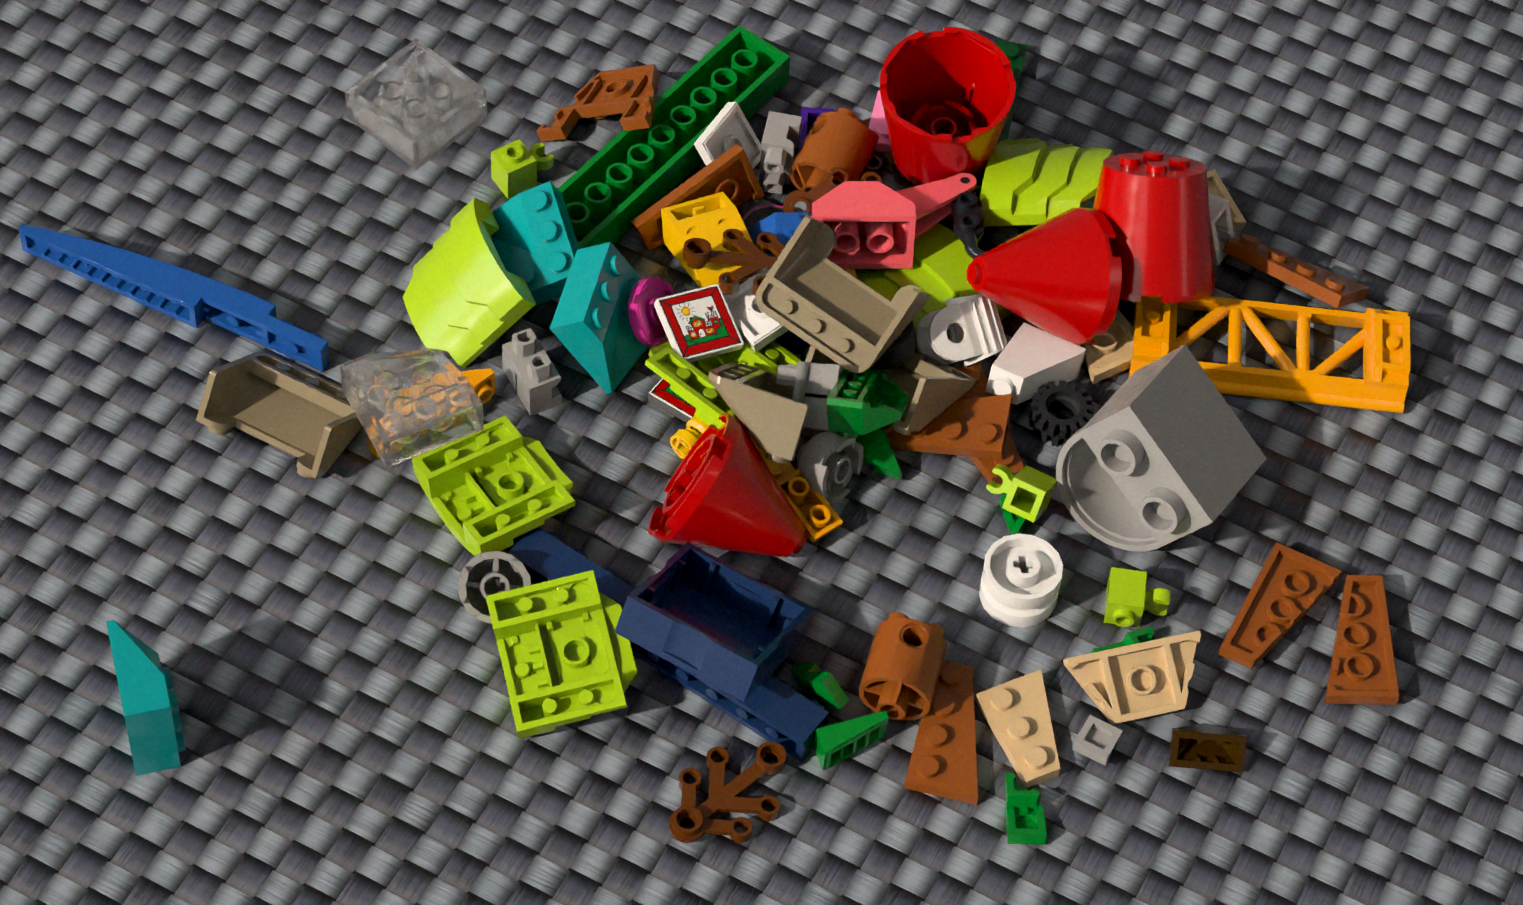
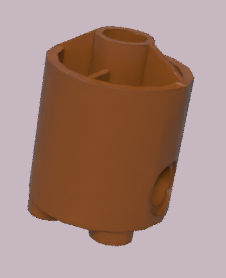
M839 108L837 112L831 111L820 114L816 118L790 167L789 176L792 183L798 190L808 192L824 180L828 172L835 167L843 168L846 171L848 181H859L875 151L879 136L875 131L868 129L858 121L855 114L847 108ZM835 172L832 175V182L835 184L841 183L844 179V175L841 172Z
M901 612L890 613L888 619L882 621L875 631L859 686V697L862 702L876 713L887 711L891 720H916L924 717L930 711L947 650L944 628L936 623L926 624L919 620L910 619Z

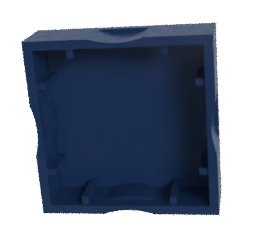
M686 543L667 560L665 567L660 572L649 576L627 596L614 632L744 702L800 645L814 609L769 585L748 577L732 565L700 548Z

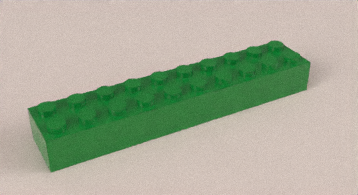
M739 25L656 100L652 126L650 128L624 131L623 129L564 182L558 190L563 195L579 249L607 242L616 243L633 227L632 220L669 194L703 162L694 143L728 102H737L748 121L788 84L790 56Z

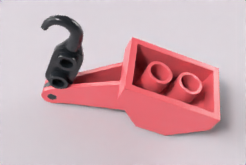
M959 173L942 180L894 191L879 181H844L812 203V217L820 219L829 225L836 235V245L828 259L843 269H913L915 239L951 213L954 234L964 244L968 256L974 259L986 252L978 248V243L984 235L985 224L982 202L976 196L977 179L969 173Z

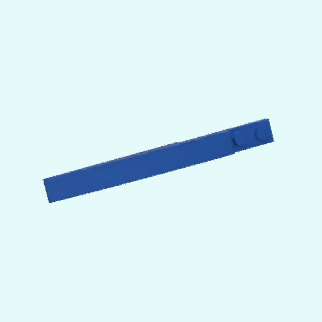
M24 224L19 228L23 251L192 327L198 328L205 319L321 372L330 363L327 340H324L316 333H309L297 328L287 320L277 319L276 305L192 271L114 246Z

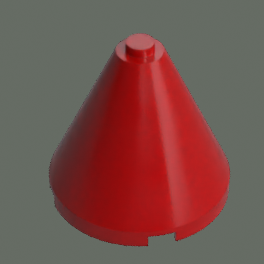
M1071 208L975 257L967 268V280L976 292L1040 329L1076 345H1092L1095 343L1093 338L1096 334H1105L1108 331L1115 317L1120 299L1122 284L1121 257L1112 256L1109 239L1115 240L1117 237L1109 220L1097 209Z
M728 413L721 414L718 419L725 424L719 429L710 424L691 447L664 489L667 496L662 509L658 506L655 507L649 522L648 533L659 541L682 545L690 543L698 547L778 557H788L791 553L797 555L807 540V537L804 536L805 527L742 423Z

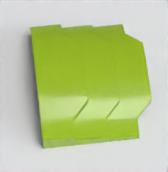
M1039 138L1001 140L988 160L981 187L980 200L982 202L985 227L1040 225L1071 208H1086V200L1096 195L1103 160L1113 156V150L1105 147L1080 148L1072 144L1046 145V141L1039 140Z
M475 197L451 219L450 228L433 243V248L413 266V276L403 295L408 315L425 347L430 350L448 352L455 362L464 369L536 305L524 278L506 271L490 238L499 229V226L488 203Z
M939 223L915 239L913 269L855 270L857 279L890 301L900 288L907 285L918 286L931 294L922 310L913 319L915 330L919 321L926 314L947 307L945 300L980 294L972 288L967 280V268L973 259L968 256L964 244L954 232ZM996 303L1000 320L1013 313ZM947 331V337L950 340V334Z
M742 338L744 345L740 350L690 363L674 352L670 342L667 341L650 349V358L646 360L645 366L671 384L670 389L696 408L694 416L708 426L712 424L719 429L725 424L718 419L721 414L728 413L736 419L738 418L709 381L708 374L710 370L730 362H741L777 374L779 365H797L798 361L801 360L774 340L755 352Z
M505 415L412 457L414 474L434 509L456 539L474 556L484 551H502L513 546L514 538L543 525L544 520L575 506V500L571 496L575 488L574 482L557 466L539 440L522 437Z
M593 570L485 596L519 739L554 731L557 726L590 719L594 715L627 707L624 693L637 677L638 672L630 640L614 632L622 612L621 605L598 591Z

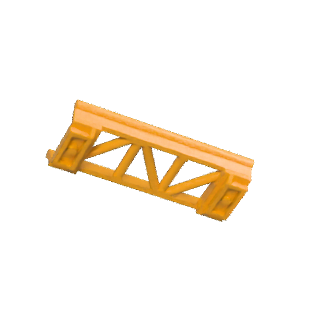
M1141 296V302L1132 301L1135 304L1133 353L1128 378L1136 370L1184 345L1188 347L1229 314L1227 364L1197 361L1220 394L1403 414L1410 373V316H1408V312L1366 308L1365 313L1215 296H1207L1199 300L1179 303H1162V296ZM1177 308L1209 312L1176 338ZM1258 317L1297 321L1296 366ZM1242 319L1281 370L1242 366ZM1310 323L1362 329L1315 369L1310 370ZM1363 347V379L1328 376Z

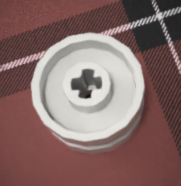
M1020 533L1008 535L993 543L985 554L979 597L983 608L993 619L1008 626L1023 628L1037 625L1047 619L1056 607L1062 580L1063 563L1059 553L1049 542L1035 535Z

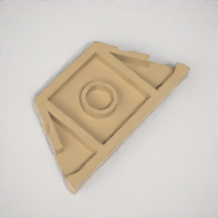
M1199 630L1066 658L1063 662L1064 666L1108 721L1115 725L1185 709L1189 694L1188 682L1193 675L1195 666L1193 659L1196 645L1200 642L1201 633Z

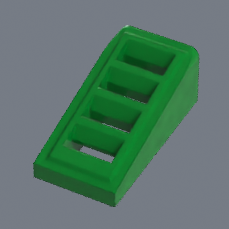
M887 711L817 728L814 751L822 770L836 765L885 737L889 720Z

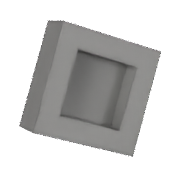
M1089 715L1073 743L1072 750L1106 766L1122 738L1123 730Z

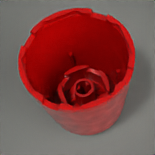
M943 27V31L924 33L922 30L903 39L886 57L880 75V94L892 155L898 170L913 184L918 186L942 180L959 173H969L978 179L984 173L1013 106L1016 91V81L1011 70V63L1005 53L991 40L976 32L957 27Z
M1146 150L1143 153L1118 154L1105 158L1101 168L1093 208L1106 216L1117 237L1115 240L1109 239L1112 256L1121 257L1122 284L1120 300L1141 302V296H1162V303H1179L1199 300L1211 295L1214 292L1215 280L1207 167L1199 161L1164 154L1156 150Z

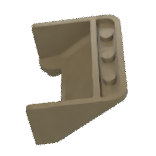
M806 215L758 287L755 295L756 304L762 312L848 371L853 373L866 372L918 315L931 294L918 286L907 285L900 288L891 301L828 259L836 245L835 232L820 219Z
M812 345L810 346L805 362L839 365ZM915 350L912 357L904 364L892 369L883 370L887 374V379L896 382L910 395V403L902 418L893 422L891 429L904 435H911L912 431H920L974 386L975 379Z
M255 352L210 371L196 421L207 426L210 432L217 435H227L229 429L236 427L298 457L296 467L297 473L300 476L316 479L327 473L370 418L374 410V404L275 355Z
M730 362L709 371V381L758 446L767 452V459L786 464L787 460H794L796 451H799L803 444L807 443L816 434L822 432L803 428L809 406L792 400L794 387L776 384V373L741 362ZM808 395V396H807V397L825 398V399H827V397H822V396H815V395Z

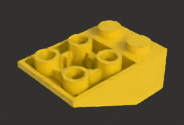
M724 192L661 209L664 244L700 288L718 284L719 276L722 273L732 272L742 267L707 263L701 269H693L688 267L683 259L684 243L691 238L707 240L711 244V250L742 253L739 250H727L722 246L723 232L727 229L740 230L743 233V237L753 244L736 206Z

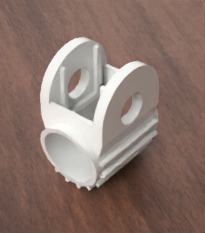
M982 294L945 300L947 307L926 314L919 321L915 330L918 351L945 364L963 360L964 366H968L1003 350L1008 344L996 303ZM947 331L950 334V340L947 337Z

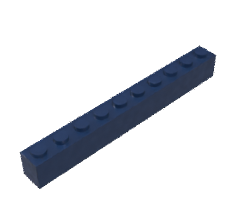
M539 527L528 531L508 552L523 563L530 575L531 585L593 570L598 591L620 604L622 610L627 596L637 588L619 579L609 568H602L589 560L584 552L570 548L561 542L554 533L550 531L545 532ZM630 641L632 652L635 656L767 741L781 744L787 754L800 762L814 747L816 729L828 725L829 712L818 701L809 700L796 692L784 680H778L770 675L743 702Z

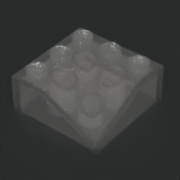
M418 39L413 40L345 91L347 118L416 170L487 117L486 89Z
M438 349L373 352L340 365L342 391L386 468L484 430L483 404L469 380Z

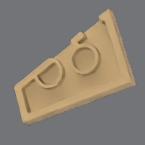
M1041 669L977 693L975 703L1025 788L1027 789L1058 777L1060 763Z

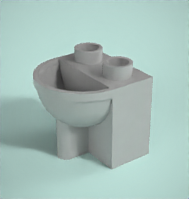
M1184 345L1136 370L1089 422L1067 440L1057 459L1056 480L1065 506L1074 519L1087 532L1115 548L1142 552L1165 546L1213 523L1267 458L1190 350Z

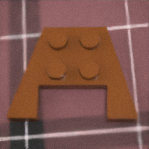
M650 64L599 72L574 95L576 100L574 104L561 107L553 114L556 120L549 127L546 124H542L537 129L536 133L540 141L566 139L579 119L590 117L602 119L608 115L620 113L623 116L619 121L624 131L650 128L652 126L660 78L656 65Z

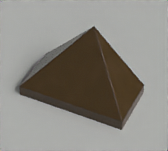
M1207 723L1172 728L1168 765L1170 767L1243 772L1247 735Z

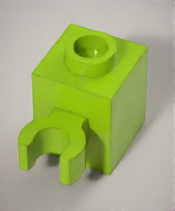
M518 139L491 151V178L508 200L521 192L536 187L537 170H548L554 165V156L552 154L539 157L545 154V145L543 143L534 144L529 151L522 141Z
M997 464L993 468L992 472L999 475L1003 483L998 484L991 480L986 485V489L993 494L1006 493L1002 508L1034 523L1046 511L1057 480L1027 465L1015 476L1005 465Z
M1111 567L1106 588L1104 623L1115 624L1119 627H1140L1144 610L1154 615L1165 616L1167 615V605L1170 603V590L1163 588L1146 590L1147 572Z

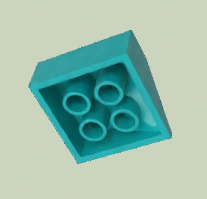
M549 181L517 194L492 211L499 229L490 238L506 271L524 278L535 300V306L561 297L575 254L579 249L563 195Z
M611 242L577 250L549 328L606 394L613 393L648 347L635 337L628 316V301L632 288L642 278Z
M107 621L106 624L136 776L181 767L178 752L186 751L176 692L173 689L169 667L161 668L159 654L116 621Z

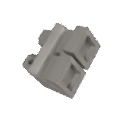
M769 111L761 142L759 180H763L762 190L764 192L782 194L784 184L792 186L789 170L800 150L801 116Z
M529 328L514 333L512 341L502 346V369L515 391H517L529 415L532 416L561 405L562 395L556 387L561 380V376L537 336Z
M798 361L797 365L787 364L778 366L776 384L793 386L792 400L809 406L803 428L823 432L829 431L827 399L807 396L828 397L843 373L841 365Z

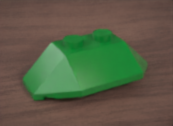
M870 368L863 373H853L844 369L827 397L828 430L836 431L837 434L845 438H857L858 435H865L902 418L910 403V395L896 382L887 379V374L881 369Z

